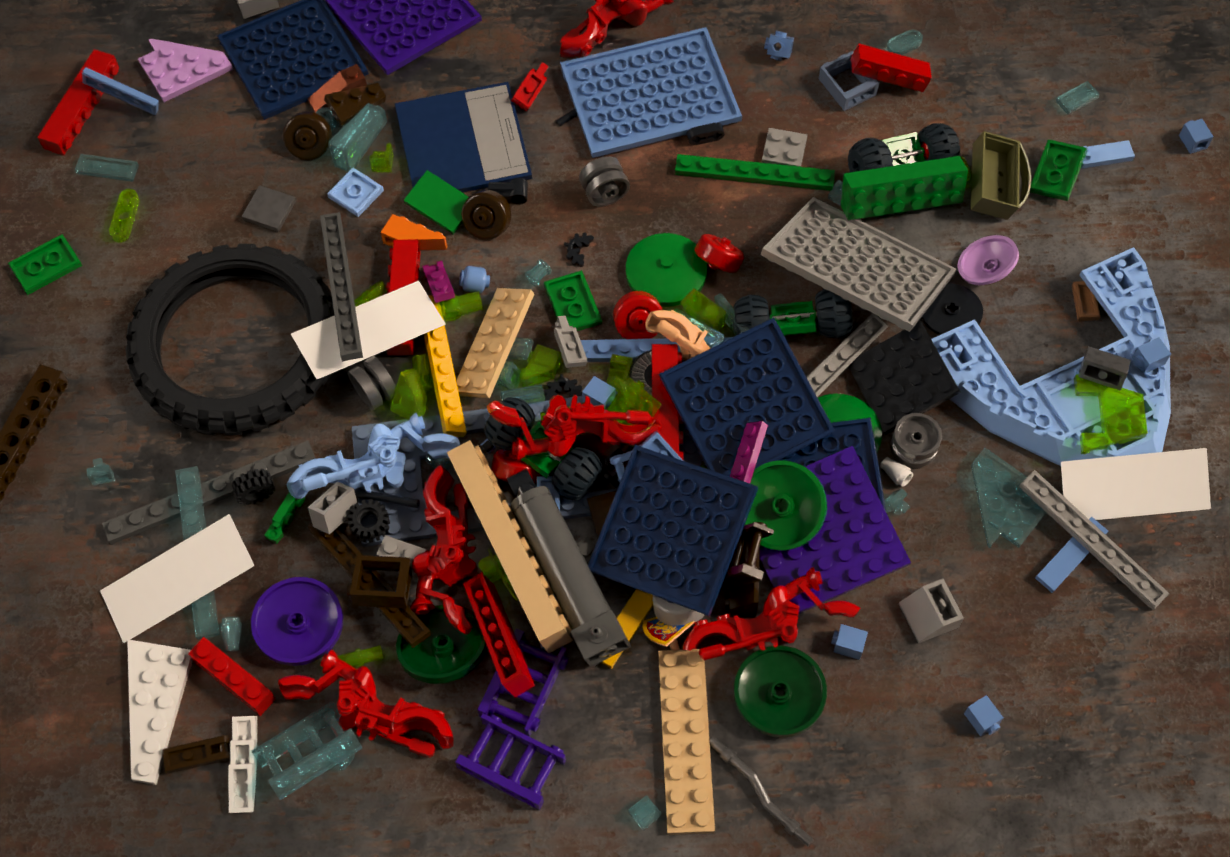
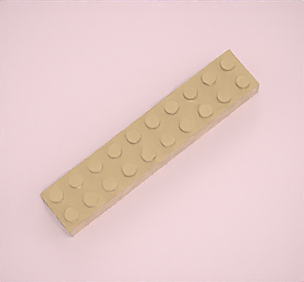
M471 440L448 451L447 454L539 642L548 653L573 641L570 636L572 629L565 619L558 601H556L548 581H546L539 563H537L535 555L507 503L504 492L498 485L495 474L489 467L486 456L482 453L479 445L474 446Z

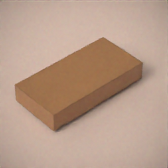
M1084 281L1073 282L1072 290L1078 321L1099 320L1098 301Z

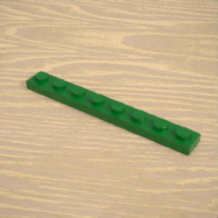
M677 154L675 175L833 191L835 170Z

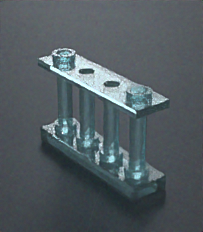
M334 701L329 702L252 750L260 766L263 768L268 764L274 777L269 779L268 782L279 800H282L362 749L352 729L350 728L344 732L338 723L341 715H339ZM330 726L336 738L324 745L317 733ZM309 739L315 751L303 758L297 746ZM289 752L295 764L282 771L276 759Z

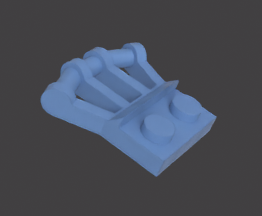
M657 431L638 445L683 461ZM632 451L610 458L611 465H614L619 482L625 471L622 462L629 460Z

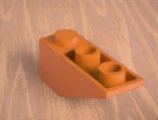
M392 214L381 231L383 243L393 247L394 240L418 239L421 250H446L448 248L446 237L442 233L431 231L422 224L410 222L403 216L399 217Z

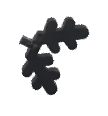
M584 232L582 237L579 238V234L576 233L570 243H564V246L568 247L567 260L573 258L572 265L577 263L580 267L584 266V254H580L582 244L589 247L590 242L594 240V236H587V233Z
M563 374L559 375L560 379L547 383V387L550 389H544L545 401L557 395L556 391L561 393L562 388L560 385L565 384V392H568L569 389L571 390L570 397L574 395L582 396V386H575L578 384L577 379L569 380V378H564Z

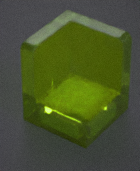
M387 143L386 151H373V155L369 156L372 172H392L394 155L391 143Z
M612 354L607 384L627 390L633 358Z

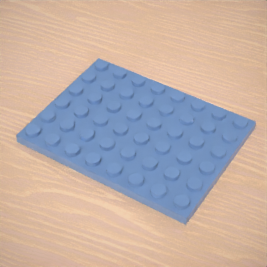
M706 27L560 62V67L592 158L686 135L689 129L696 126L717 122L723 126L742 121V114Z

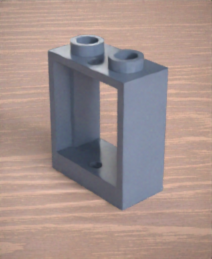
M853 51L843 54L831 62H826L820 67L819 80L844 111L876 96L879 84L875 79L854 74L861 82V85L844 92L832 78L847 69L852 71L851 56L854 53Z

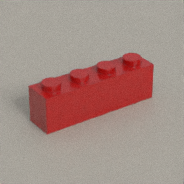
M858 44L851 56L853 74L924 92L932 79L929 62L863 44Z
M205 637L188 653L195 664L259 716L276 700L271 690Z

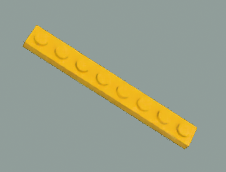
M428 295L443 319L440 302L435 303L433 295ZM444 325L425 333L424 339L443 433L455 437H464L467 431Z

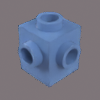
M775 31V34L772 33L770 38L766 37L764 49H767V54L771 55V59L782 60V57L790 58L794 37L786 36V32ZM776 43H780L781 48H778Z

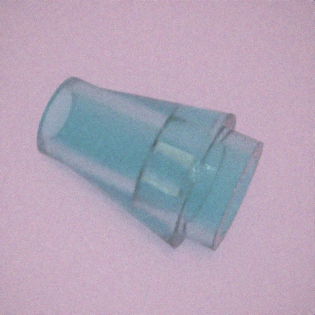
M222 618V624L219 626L225 644V651L239 650L242 629L240 618Z

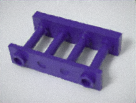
M516 628L514 635L522 653L526 652L554 664L549 676L528 668L532 679L545 685L539 696L525 691L517 696V698L534 704V709L530 717L499 705L497 699L500 693L512 694L502 685L496 670L477 710L479 717L483 713L487 716L497 713L526 725L524 728L525 735L530 737L532 731L536 732L540 725L541 719H539L541 711L560 670L566 668L569 657H567L566 648L561 647L557 656L528 644L527 640H525L524 631Z
M483 713L481 721L486 727L471 754L466 757L461 754L458 756L455 762L457 768L540 811L544 803L540 790L555 762L565 764L566 757L563 754L564 751L554 745L549 747L501 723L502 720L493 714L487 716ZM495 730L505 735L506 738L493 762L486 768L479 764L480 761L478 759ZM514 741H517L527 746L512 775L506 778L499 774V768ZM537 751L547 756V759L532 787L529 786L527 789L520 785L521 782L519 780L534 752Z

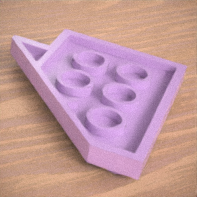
M149 39V43L154 51L138 58L140 65L163 102L233 70L224 52L157 39Z

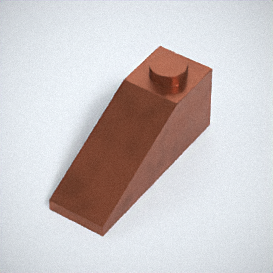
M357 64L339 71L308 98L313 111L319 114L329 109L324 101L326 94L366 86L365 76Z

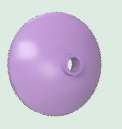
M992 235L978 239L970 244L960 255L958 260L959 274L963 280L973 285H988L998 282L1006 277L1016 266L1019 258L1018 248L1013 240L1001 235Z

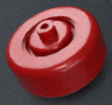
M703 234L695 247V253L714 270L718 268L725 272L736 273L745 258L743 252L732 245L731 240L726 237L721 239L711 234Z
M633 291L622 296L616 303L613 311L614 324L619 334L625 339L654 338L658 333L648 332L645 322L650 312L663 310L659 301L652 294L644 291Z
M501 449L493 455L491 471H493L497 478L508 482V477L526 468L535 484H537V476H542L522 460L516 461L515 455H512V450L504 451Z

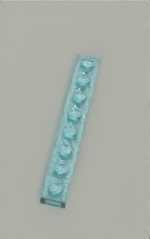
M197 466L175 470L184 540L206 528L200 474ZM213 590L191 603L197 640L203 637L208 638L220 635L215 593Z

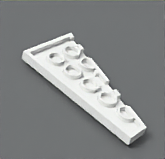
M127 639L131 779L134 782L156 785L164 761L162 749L168 747L193 660L188 655L191 651L189 649Z

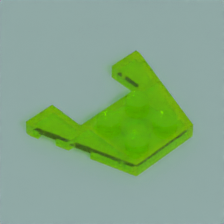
M1075 375L1076 396H1098L1102 433H1081V454H1087L1096 449H1105L1113 444H1122L1146 437L1148 432L1143 394L1121 388V391Z

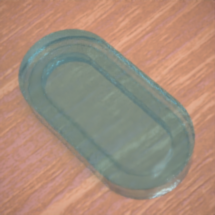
M908 30L891 38L888 41L887 51L899 55L906 54L921 46L923 35L917 30Z

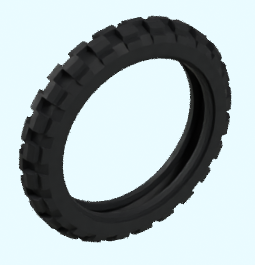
M239 243L237 247L229 248L228 244L212 248L213 251L202 254V251L187 256L188 261L182 264L176 262L164 271L165 276L161 279H155L146 289V296L139 299L132 313L134 316L133 320L128 324L126 334L127 346L125 348L126 361L138 391L159 415L168 418L177 426L184 429L191 428L198 433L209 435L224 433L225 436L240 435L243 431L253 429L255 432L268 428L270 423L277 420L282 422L294 415V411L302 405L306 406L316 396L315 392L320 386L323 387L331 375L316 379L301 353L290 370L265 389L242 397L218 399L191 393L178 386L165 373L161 362V343L170 319L189 298L212 285L240 279L264 281L286 290L299 301L307 314L308 326L335 316L332 294L329 287L326 286L322 277L313 268L304 264L303 260L292 254L286 255L280 249L269 246L258 248L256 244Z

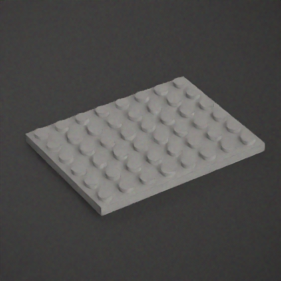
M814 197L762 248L760 254L769 261L783 266L788 271L818 284L823 289L841 296L844 300H849L862 309L868 310L878 315L881 319L887 320L909 332L956 271V268L858 219L847 220L844 212Z

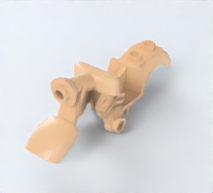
M656 310L648 315L645 322L647 331L650 333H660L671 342H676L680 347L684 361L711 349L704 340L708 331L704 330L703 332L682 314L674 310Z

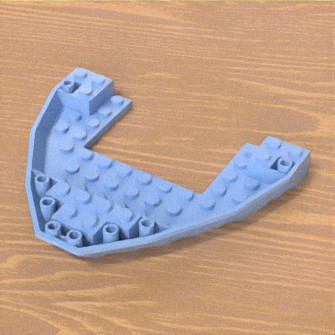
M1134 247L1084 269L1080 273L1082 280L1124 336V338L1099 349L1131 360L1121 391L1078 377L1084 356L1019 386L975 319L932 338L935 347L961 393L950 400L989 432L1059 466H1061L1062 461L1163 451L1171 414L1170 357L1165 365L1143 374L1140 368L1135 366L1132 356L1137 347L1158 337L1169 351L1170 345L1164 319L1153 290L1146 263Z

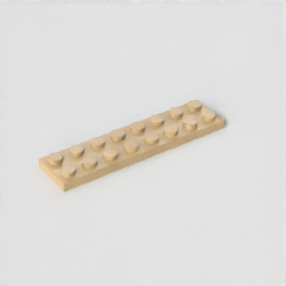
M693 649L691 651H658L667 835L715 833L705 661L700 659V649Z

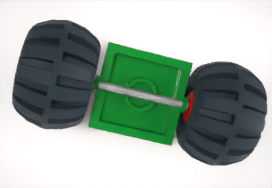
M943 123L930 124L924 127L918 135L915 132L882 140L864 138L856 142L849 150V172L960 156L959 138L953 128Z
M822 289L815 297L816 310H813L812 301L771 305L772 315L769 317L768 302L765 298L758 295H746L738 299L734 304L736 334L739 335L772 318H775L784 336L797 333L806 334L816 332L815 319H817L818 331L822 336L834 339L840 338L850 333L853 328L851 301L844 300L841 296Z
M508 397L501 402V404L507 407L515 408L519 417L524 418L533 440L548 437L544 433L545 428L540 422L531 430L535 422V414L527 402L514 397ZM491 415L489 416L484 427V433L495 447L502 450H512V443L516 442L517 437L527 440L521 427L504 425L496 421ZM571 446L570 450L561 457H556L550 452L526 455L521 459L546 479L555 470L551 480L554 489L561 497L572 501L581 500L596 483L603 470L599 457L593 451L581 447L573 449V446Z

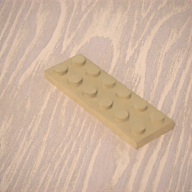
M496 289L456 382L459 396L490 398L534 297L531 289Z

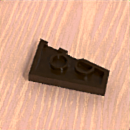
M374 83L326 94L324 101L341 128L346 125L347 121L357 119L359 114L364 111H370L384 103L386 95L380 85Z

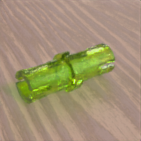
M381 645L364 650L358 648L355 652L338 656L339 659L351 666L359 665V667L364 666V663L384 659Z

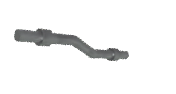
M713 736L709 740L710 746L721 755L720 758L727 764L731 763L748 778L763 807L785 826L784 829L791 836L795 835L809 847L814 839L800 828L801 824L794 818L791 820L771 802L757 774L736 756V752L730 747L724 746Z

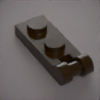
M218 736L162 749L165 772L169 774L218 762L231 761L230 751L228 750V745L230 744L229 736ZM219 747V753L213 754L212 748Z

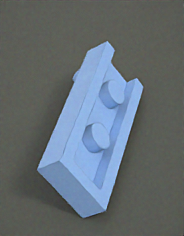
M1129 140L1089 147L1083 146L1087 148V153L1081 169L1133 161L1135 155Z

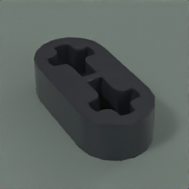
M717 122L693 127L687 131L686 135L689 144L700 145L718 141L724 137L725 133L722 124Z

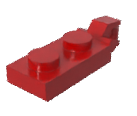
M542 62L537 71L532 68L511 101L525 111H528L547 81L544 73L549 66Z

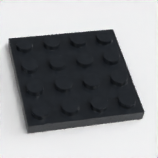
M921 320L915 324L910 332L907 330L899 332L859 355L848 366L868 405L877 415L885 435L895 430L897 422L903 416L911 413L924 414L961 393Z

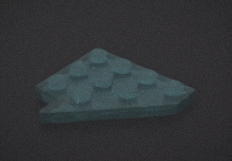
M984 448L973 461L971 469L987 547L991 548L1001 535L1020 548L1047 512L1018 487L1027 476Z

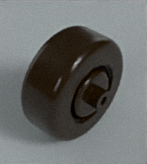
M304 111L297 113L286 123L283 130V141L287 150L294 157L305 161L320 158L329 149L332 142V130L329 123L321 115L315 112Z
M481 190L471 195L465 201L461 212L462 221L466 230L474 237L481 240H491L500 236L508 229L511 222V208L507 200L498 192Z

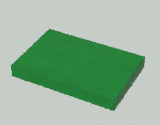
M1048 139L1031 181L1030 193L1068 201L1086 156L1087 148Z
M427 170L406 196L404 203L451 234H454L463 222L461 216L462 207L469 197Z
M63 234L8 263L27 295L83 266Z
M582 270L543 282L556 318L558 316H566L569 326L576 327L577 332L602 324V318Z

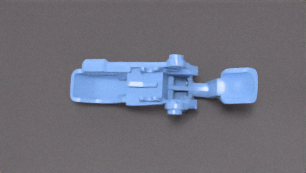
M415 412L408 421L392 429H389L384 424H376L370 433L368 452L362 457L344 459L340 450L337 451L336 455L307 461L299 465L290 476L286 485L291 496L297 499L305 497L310 490L324 487L328 483L335 484L337 481L354 489L364 486L366 492L371 493L370 487L373 484H377L379 490L383 489L382 478L385 476L390 486L398 488L404 481L403 471L406 460L405 454L397 451L400 439L408 438L423 452L427 451L434 459L449 458L447 452L460 446V442L457 437L445 433L430 434L422 438L420 435H423L422 429H425L423 417H418L417 412Z

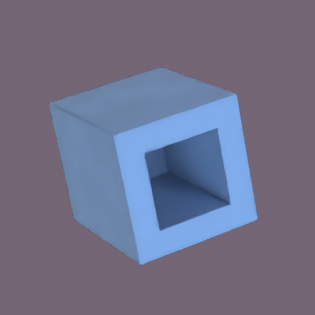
M1203 119L1186 122L1179 134L1190 154L1207 149L1213 139V135Z
M1158 337L1137 347L1132 359L1135 366L1140 368L1143 374H1146L1165 365L1171 353Z
M595 376L582 391L583 402H585V396H589L590 403L594 406L604 405V410L611 409L617 400L616 388Z
M841 624L840 630H835L831 642L835 644L833 652L860 660L868 632Z
M987 695L968 706L964 713L980 736L986 733L991 735L1001 728L999 724L1003 720V716Z

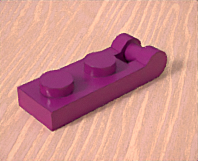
M442 260L431 266L428 264L422 266L435 303L455 298L453 287Z

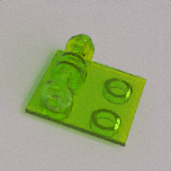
M629 377L607 410L614 412H627L628 410L648 411L653 417L662 404L644 390L645 384L638 380L636 383ZM616 419L619 423L632 425L626 420Z
M490 548L487 549L490 555L479 561V569L491 582L502 579L513 598L518 600L497 554L494 555Z

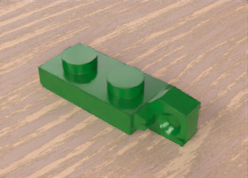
M290 492L287 494L272 518V524L264 535L267 540L277 544L283 538V529L286 525L289 526L294 518L293 513L297 507L300 508L305 497L297 499L291 496Z

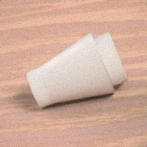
M886 457L880 464V468L888 474L896 485L904 487L913 477V472L910 471L909 467L891 460L889 457Z

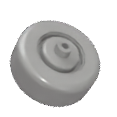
M653 596L652 598L654 613L657 619L666 625H684L693 621L697 622L704 617V614Z

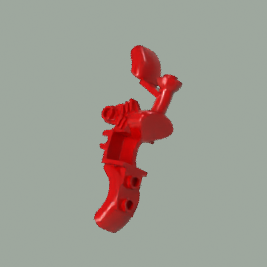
M595 0L597 3L586 10L588 18L576 29H571L561 38L560 57L581 58L584 55L587 56L596 44L602 43L606 38L608 25L613 19H623L633 26H640L644 23L647 13L656 10L662 5H670L674 0Z
M554 395L549 401L546 414L540 421L541 425L545 428L544 433L548 437L533 440L524 418L519 417L515 408L507 407L499 401H492L487 405V411L496 421L507 426L522 428L527 440L517 437L516 442L512 443V455H515L516 461L523 459L526 455L550 452L556 457L564 456L570 450L576 436L585 432L598 435L604 443L619 445L622 442L635 446L643 443L655 431L659 433L663 428L660 421L652 417L648 411L604 410V405L594 406L590 403L589 396H585L584 403H578L577 395L572 397L570 408H568L563 396ZM615 419L626 420L632 425L619 423Z
M440 464L431 473L427 482H424L425 488H423V496L427 507L424 510L426 522L435 529L438 540L436 546L432 545L430 550L418 554L412 561L413 570L419 578L416 587V597L410 609L418 615H425L435 608L431 599L443 602L444 612L449 622L456 629L467 635L471 632L472 625L466 617L464 608L454 604V599L449 595L432 590L434 579L440 578L451 587L458 580L460 581L467 576H473L477 572L476 562L469 559V553L475 552L476 547H468L467 544L470 540L475 539L472 534L468 535L466 509L469 506L468 495L462 483L454 486L455 505L459 510V518L452 515L451 511L446 507V496L454 483V479Z
M812 566L805 575L789 582L785 586L780 585L773 588L764 603L763 612L756 618L743 619L739 618L738 615L730 617V614L716 617L717 621L708 623L707 619L694 622L695 626L686 637L681 650L691 651L697 649L704 639L714 635L725 636L735 643L728 645L720 643L701 648L699 656L704 661L724 656L726 652L745 647L748 651L759 646L764 651V645L767 642H771L773 647L776 648L778 646L777 637L779 636L786 643H793L798 634L797 621L800 606L790 602V600L801 593H804L820 611L824 610L829 616L841 615L853 618L861 608L851 602L842 600L823 604L810 590L820 591L819 585L823 584L820 571L815 572L814 566Z
M334 650L324 654L321 667H323L322 673L325 675L317 681L302 675H290L278 679L280 692L288 700L297 698L309 700L316 692L319 694L339 678L344 679L345 681H339V700L337 701V710L339 715H341L339 727L344 732H351L357 727L356 734L358 737H361L363 731H368L371 733L369 741H373L378 735L390 742L409 748L412 753L427 758L434 756V744L417 738L408 739L400 735L412 730H423L432 734L443 749L452 748L454 745L452 730L443 712L422 707V705L416 702L408 703L403 698H400L396 705L383 704L377 698L371 671L366 666L355 669L350 664L339 659Z

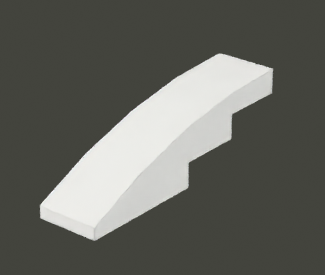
M257 716L232 717L231 764L228 765L229 813L254 812L257 768Z

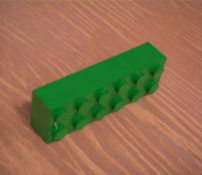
M955 156L844 173L841 208L847 220L963 203L968 169L961 157Z

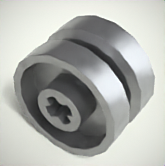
M611 156L593 160L579 174V180L582 187L586 190L587 198L594 206L600 207L613 204L622 199L630 189V183L623 173L620 162L617 158Z
M375 356L363 362L364 369L356 366L347 372L355 390L372 411L383 405L382 397L389 401L399 394L388 371Z
M911 413L903 416L897 422L890 442L891 452L895 460L909 468H922L929 465L935 459L942 440V430L939 424L932 417L922 413Z

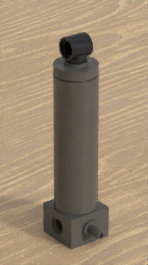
M527 468L508 477L507 481L516 496L511 502L510 508L572 629L570 632L585 661L590 667H593L631 647L548 487H536Z

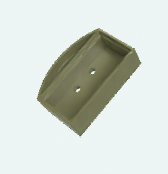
M983 131L972 147L971 210L1008 220L1024 204L1031 188L1030 165L1020 141ZM1021 175L1022 188L1019 198V176Z

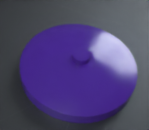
M308 577L288 578L268 588L257 601L251 618L252 634L260 650L271 660L290 666L305 665L322 658L325 653L327 654L334 647L343 628V611L335 593L324 583Z

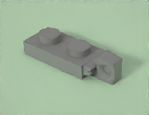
M558 316L555 322L554 335L566 368L586 366L588 362L576 327L569 326L566 316Z

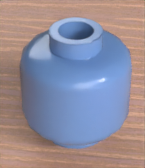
M466 266L464 270H461L459 286H462L465 292L481 294L485 287H489L490 275H486L485 268Z

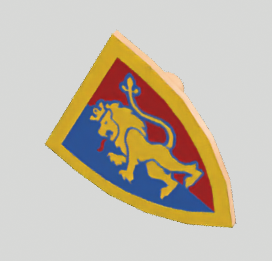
M657 617L643 620L642 628L650 641L665 647L669 645L671 650H680L677 637L694 624V621L684 625L669 626L659 621Z

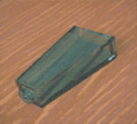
M368 103L328 142L335 167L349 172L358 165L387 123L386 113L383 108Z

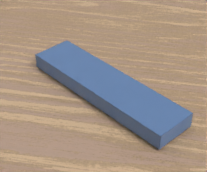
M84 68L82 72V82L156 115L159 100L89 68Z
M1091 516L1089 520L1106 535L1108 530ZM1072 537L1035 579L1053 593L1087 556L1089 551Z

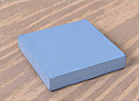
M352 168L327 193V196L359 217L384 189L383 186L357 169Z

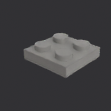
M769 128L761 163L801 167L807 134Z

